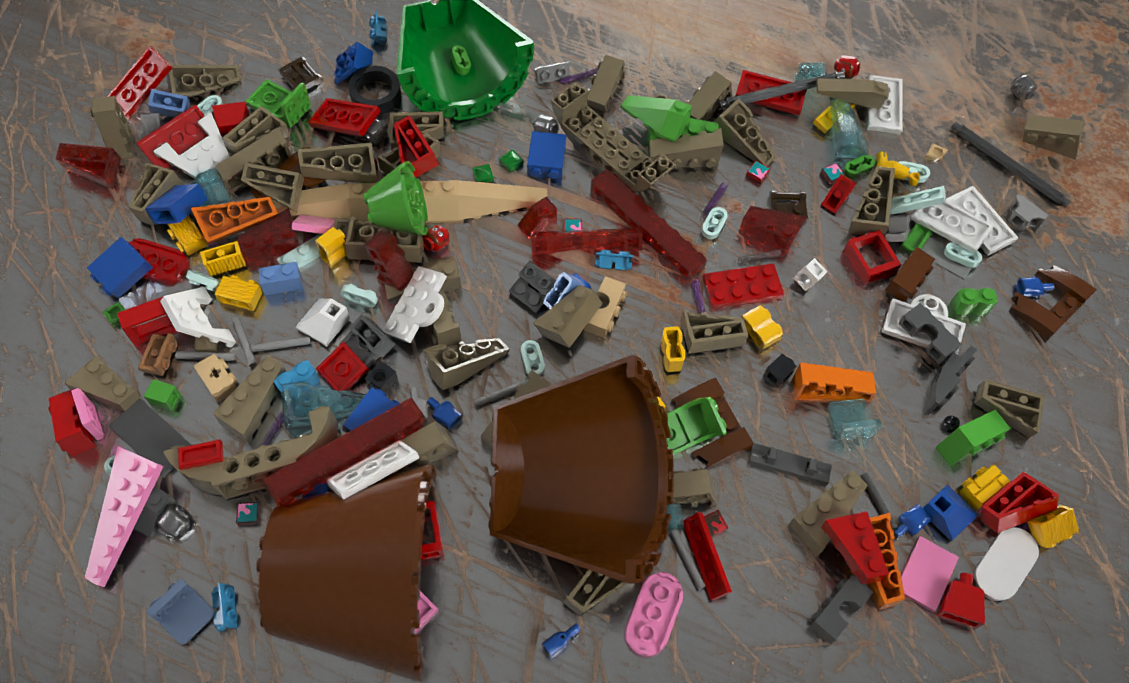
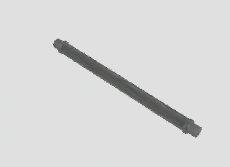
M834 72L820 77L725 98L718 102V106L720 109H728L739 98L744 104L802 91L817 87V79H844L845 75L844 72Z
M955 122L951 126L958 135L1056 203L1064 207L1071 203L1066 198V195L963 124L960 125L958 122Z

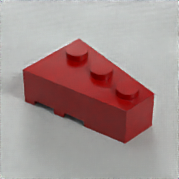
M410 115L394 123L401 163L409 161L415 168V171H413L415 178L439 165L434 152Z
M73 389L50 397L48 410L52 417L55 441L63 452L66 451L73 457L95 448L96 445L93 435L81 423L71 392Z
M1023 471L982 506L981 522L995 532L1000 533L1057 510L1059 494Z
M867 511L828 519L821 527L822 530L828 534L834 543V547L843 555L846 560L845 562L862 585L882 581L889 575Z

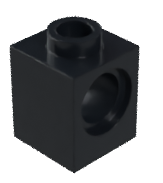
M782 353L767 367L763 376L776 388H779L793 375L797 366L791 358L786 357Z
M380 361L365 379L369 390L372 387L375 390L380 389L386 394L397 382L398 377L395 370ZM384 378V381L376 382L378 379Z

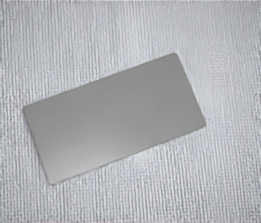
M930 237L922 250L935 258L934 262L965 279L971 267L948 259L944 254L946 245Z

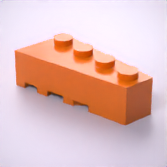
M270 197L191 208L208 245L273 219L278 215Z
M800 362L792 378L794 400L871 402L876 395L873 372Z
M890 513L870 518L889 575L884 580L867 584L874 591L871 596L877 611L896 606L905 600L901 572L897 564L898 555L893 541L894 532L891 530Z

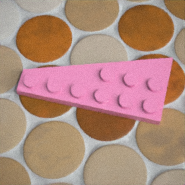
M117 446L85 579L98 586L105 587L164 466Z

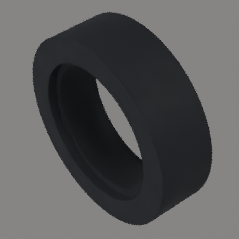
M369 66L362 68L349 81L351 101L378 106L381 111L379 115L392 111L401 100V88L398 77L392 70L386 67ZM374 81L385 82L391 87V91L387 96L377 100L365 99L359 94L362 86Z

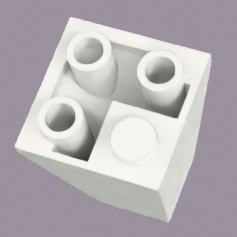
M331 298L318 299L296 325V329L327 347L350 319L347 307Z

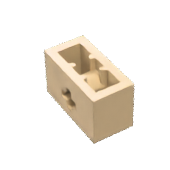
M215 353L193 365L217 403L230 396L237 388L235 385L238 382L232 372L227 373L225 369L229 367L223 358L218 359Z

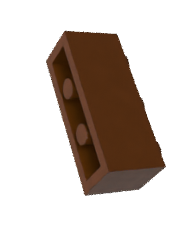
M916 247L885 291L902 302H905L908 297L912 299L918 291L916 286L920 287L926 280L923 276H928L934 267L931 265L935 258Z

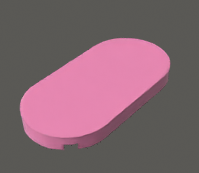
M659 572L645 579L627 622L625 640L628 647L637 655L643 657L655 656L664 649L668 642L684 596L680 582L669 573Z

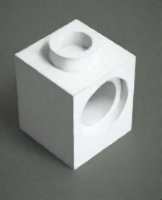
M814 258L793 279L807 291L827 271Z

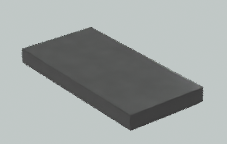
M141 398L109 425V428L138 455L164 466L160 473L163 478L175 468L168 461L163 451L169 450L173 446L191 445Z

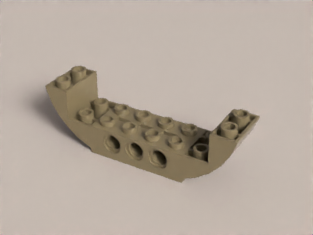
M577 82L551 99L555 116L564 133L572 142L573 147L620 188L624 187L636 192L647 190L676 166L664 154L655 161L650 159L588 107V91Z
M320 406L309 411L313 434H303L292 440H281L277 444L270 446L263 445L252 451H241L234 456L224 457L223 462L180 470L178 466V448L185 446H173L171 449L163 451L168 461L192 485L202 491L222 495L225 499L307 477L306 473L314 468L331 448L339 423L329 406Z

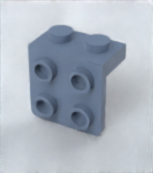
M182 578L172 583L168 591L162 597L155 599L146 611L180 645H185L215 615V611Z

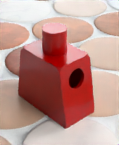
M246 101L212 105L217 127L222 137L227 135L250 115Z
M960 573L959 581L953 580L947 584L936 616L976 629L985 624L984 591L982 588L972 586L974 577L972 574Z

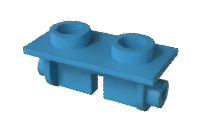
M375 11L374 16L370 17L369 26L371 27L369 38L372 39V46H374L375 42L384 45L387 41L386 19L383 16H377V11Z
M610 250L596 252V257H599V259L595 260V266L599 268L611 269L612 263H615V270L628 271V269H632V262H629V260H632L633 255H629V252L619 251L618 254H612Z
M218 583V586L214 587L213 592H211L213 608L220 607V610L216 611L214 615V628H217V632L225 631L226 627L237 629L234 586Z

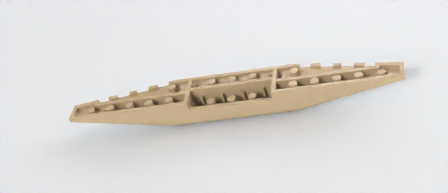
M460 180L420 181L428 214V221H425V223L463 222V219H479L484 215L492 214L494 216L498 215L499 212H514L519 208L525 207L530 209L548 205L547 188ZM347 183L302 190L297 213L279 202L271 200L278 216H284L285 214L297 218L301 214L331 219H351L352 216L356 217L359 221L365 222V220H368L367 213L369 208L368 204L364 201L363 194L367 193L368 189L376 183Z

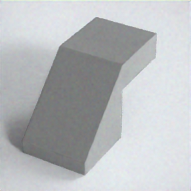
M160 113L140 114L143 133H140V139H143L162 126Z
M910 215L890 216L889 232L885 235L887 242H902L908 238Z

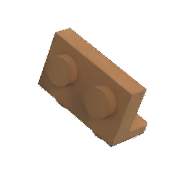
M168 333L167 336L152 334L138 366L140 371L163 376L165 370L169 368L172 353L177 349V341L173 334Z

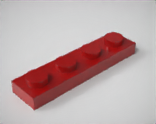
M697 512L682 522L711 600H717L731 593L732 590L702 512Z

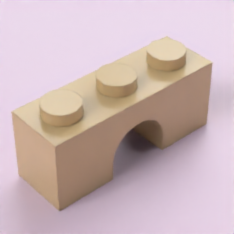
M604 277L598 291V298L607 307L596 311L585 326L584 331L603 338L606 337L607 332L611 333L614 326L613 318L614 316L618 317L621 310L620 302H624L627 296V291H625L626 283Z

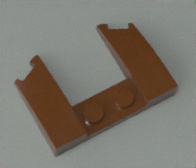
M1052 266L1050 270L1046 271L1039 269L1036 272L1046 282L1053 283L1054 288L1064 295L1051 310L1018 292L1012 297L1017 300V305L1010 308L1013 313L1047 340L1097 290L1083 279L1057 266Z
M716 377L671 400V404H675V408L697 398L711 397L716 401L718 414L726 423L727 434L691 453L693 459H696L698 455L708 462L706 465L707 469L751 450L754 445L745 427L741 428L725 400V392Z

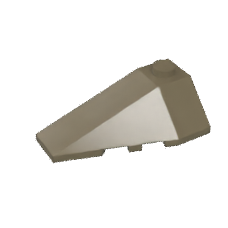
M171 65L173 68L166 75L169 92L188 97L241 82L238 65Z

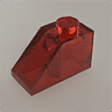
M546 196L530 207L518 223L519 229L527 238L532 237L557 221V207Z

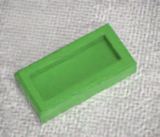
M916 223L908 234V238L899 249L908 254H911L916 247L921 249L933 231Z

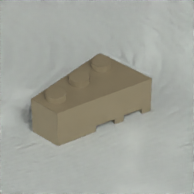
M443 112L390 113L391 151L395 147L399 148L394 123L409 115L422 134L428 133L437 140L444 138Z
M1029 115L1024 129L1023 141L1076 160L1084 121Z
M146 162L144 175H141L139 178L141 183L139 188L135 189L128 208L139 221L154 225L145 208L175 185H183L175 171Z
M579 285L533 324L543 337L570 348L602 305V302L594 290Z
M434 421L401 440L417 452L419 459L394 473L424 466L458 452L459 450L451 432Z

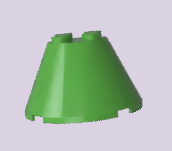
M409 161L401 163L368 189L367 193L363 194L365 203L368 204L369 212L367 215L370 223L374 222L375 225L422 236L426 235L428 227H425V221H428L426 201L420 180L414 177L413 171H415V168Z

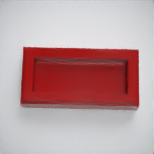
M220 439L178 448V466L180 470L224 461L223 443Z

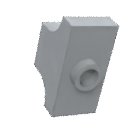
M1019 194L1008 207L1012 215L1007 221L1022 232L1027 227L1038 229L1049 215Z

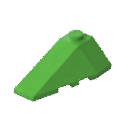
M628 95L620 106L621 109L633 118L640 119L645 127H651L655 130L656 135L674 143L690 122L692 110L691 105L678 100Z

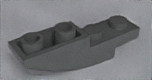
M972 345L961 357L953 352L939 370L930 392V411L933 412L937 406L941 409L948 401L945 397L948 394L953 396L960 388L957 384L961 381L959 376L964 371L962 367L964 365L968 367L975 359L973 355L977 349Z

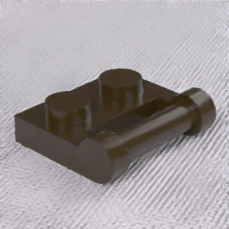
M300 57L278 69L280 75L294 90L300 83L305 84L306 89H309L323 82V77L309 66L308 61L304 57ZM299 68H303L310 75V78L308 79Z
M770 191L771 221H807L806 192L776 193V191ZM776 200H799V203L776 202Z

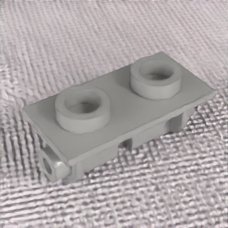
M569 61L537 67L535 75L537 76L538 84L560 80L561 78L565 79L564 77L568 78L567 76H570Z

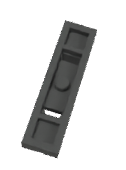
M754 443L748 464L826 486L829 483L832 468L831 464Z

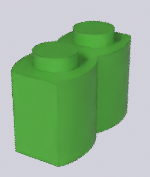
M963 288L958 290L950 302L954 314L967 315L973 313L985 315L992 310L998 300L994 289L981 288L975 290Z

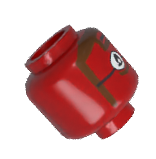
M844 55L839 60H836L834 70L837 73L844 72L845 78L852 79L858 75L860 63H858L857 58Z
M439 225L432 226L427 230V234L422 236L423 246L428 251H440L449 243L448 230Z

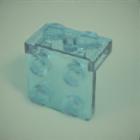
M865 399L831 402L828 405L837 440L873 437L882 427L880 419L872 420Z

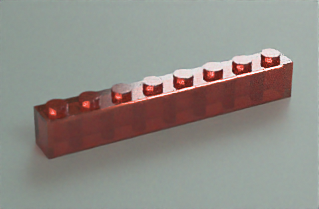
M606 169L591 180V191L687 281L690 282L705 270L707 263L705 256L693 248L689 241L681 237L676 229L670 227L664 218L658 216L652 207L647 206L640 196L635 195L628 185L623 184L616 174Z
M411 397L263 479L264 487L277 507L281 505L286 506L293 502L294 498L298 495L308 494L314 489V486L320 483H327V479L351 467L356 462L366 459L370 454L386 448L393 441L402 440L411 431H418L423 427L425 416Z

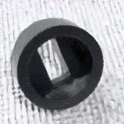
M952 415L947 416L942 422L943 429L950 433L960 426L958 417Z

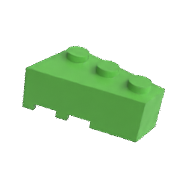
M993 410L958 427L937 445L936 449L951 467L966 457L975 455L982 448L987 449L994 444V441L996 443L1002 441L1007 437L1005 433L1011 428L1000 414Z

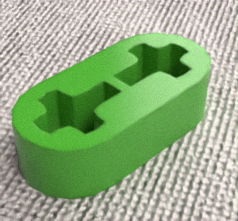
M454 46L450 54L453 66L459 74H468L471 67L468 54L463 47Z
M862 155L849 161L843 173L849 179L857 178L870 172L875 164V160L870 155Z

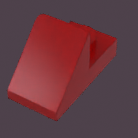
M840 174L821 205L836 214L848 201V196L857 183Z

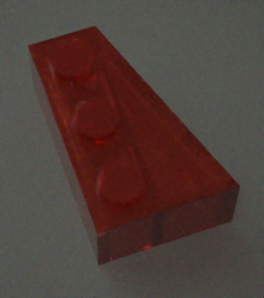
M66 143L59 144L55 159L64 169L112 190L114 189L121 157L113 148Z
M750 206L743 217L739 230L788 254L802 231L807 217Z
M289 208L237 236L240 250L246 263L285 254L300 246L297 232L292 229L293 218Z
M380 230L364 246L369 259L375 262L373 269L374 271L378 270L377 280L401 291L412 279L414 274L412 271L413 267L404 257V251L396 243V237L392 233Z

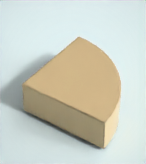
M932 143L925 159L939 160L946 155L948 149Z

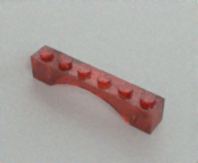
M640 228L531 232L532 255L583 249L642 251V231Z

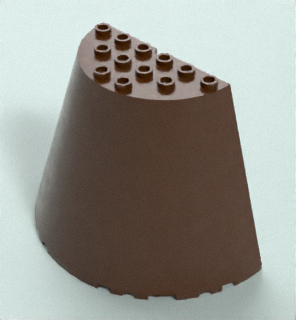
M630 355L494 407L492 415L493 435L491 441L493 450L491 465L495 467V474L490 478L491 498L489 500L490 520L488 523L490 536L626 583H639L645 580L644 575L652 573L653 567L657 565L661 557V552H658L660 543H664L668 535L671 514L666 513L668 504H673L674 464L673 449L667 448V438H671L667 412L664 411L663 406H660L657 398L661 396V392L657 382L653 379L651 370L643 368L646 367V364L641 358L636 355Z
M424 465L388 475L344 500L331 490L277 505L270 515L264 537L260 538L259 546L262 552L261 558H258L256 570L260 572L258 592L261 613L260 625L264 627L266 633L405 678L422 681L424 657L421 648L420 634H415L414 628H420L418 600H420L421 552L426 502L424 500L428 498L429 490H435V466Z

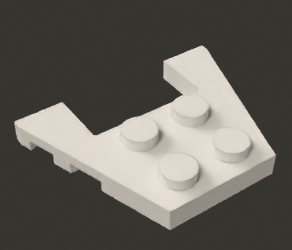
M211 113L197 121L198 125L208 136L183 154L178 155L167 142L153 151L157 157H161L172 166L178 167L184 173L203 184L218 174L216 165L230 157Z
M205 287L166 295L160 301L176 331L198 338L202 335L208 337L214 343H218V341L225 342L227 347H233L236 343L229 329L212 328L208 317L201 309L200 304L208 305L212 300Z

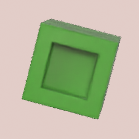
M154 379L144 394V398L153 406L172 411L181 394L174 385Z

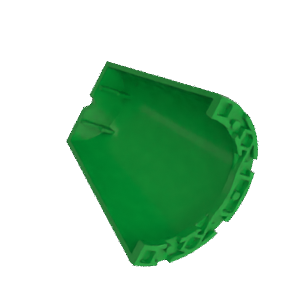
M430 0L402 7L396 73L402 90L420 110L424 112H443V118H454V120H466L483 116L494 111L493 108L500 103L505 104L512 98L527 78L530 62L533 61L534 42L478 0H439L437 3H431ZM454 46H461L466 50L471 62L468 74L462 75L456 72L450 58L451 50Z

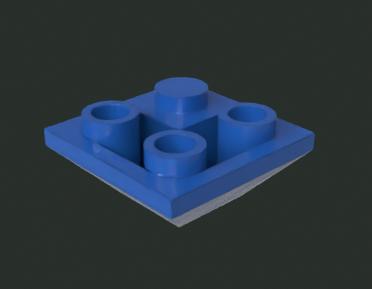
M356 42L349 46L345 52L339 54L336 58L334 83L338 85L350 79L360 69L371 66L373 51Z
M948 485L923 507L929 514L931 522L951 541L979 515Z

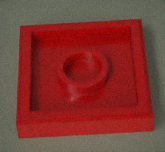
M344 341L315 368L341 397L370 370Z

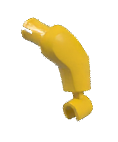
M884 151L876 154L878 163L876 166L895 168L894 178L903 181L905 178H908L911 186H917L920 179L918 172L910 174L908 173L910 170L908 167L896 161H888V155Z

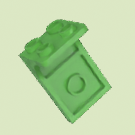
M267 79L246 100L248 107L257 110L262 106L286 123L290 129L294 124L298 123L303 114L311 107L305 84L300 83L291 92Z
M711 397L697 398L667 412L668 427L671 433V438H667V448L673 449V455L704 440L727 434L726 423L720 418L717 411L718 405Z

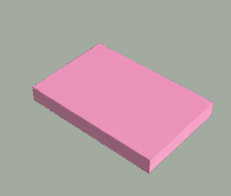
M921 536L918 537L901 574L905 597L934 613L959 557Z

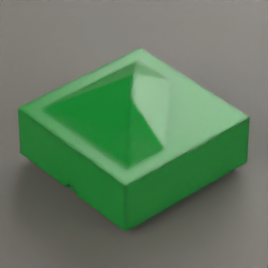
M513 149L499 158V162L510 173L524 164V160Z
M489 164L472 168L476 182L489 183L494 181Z

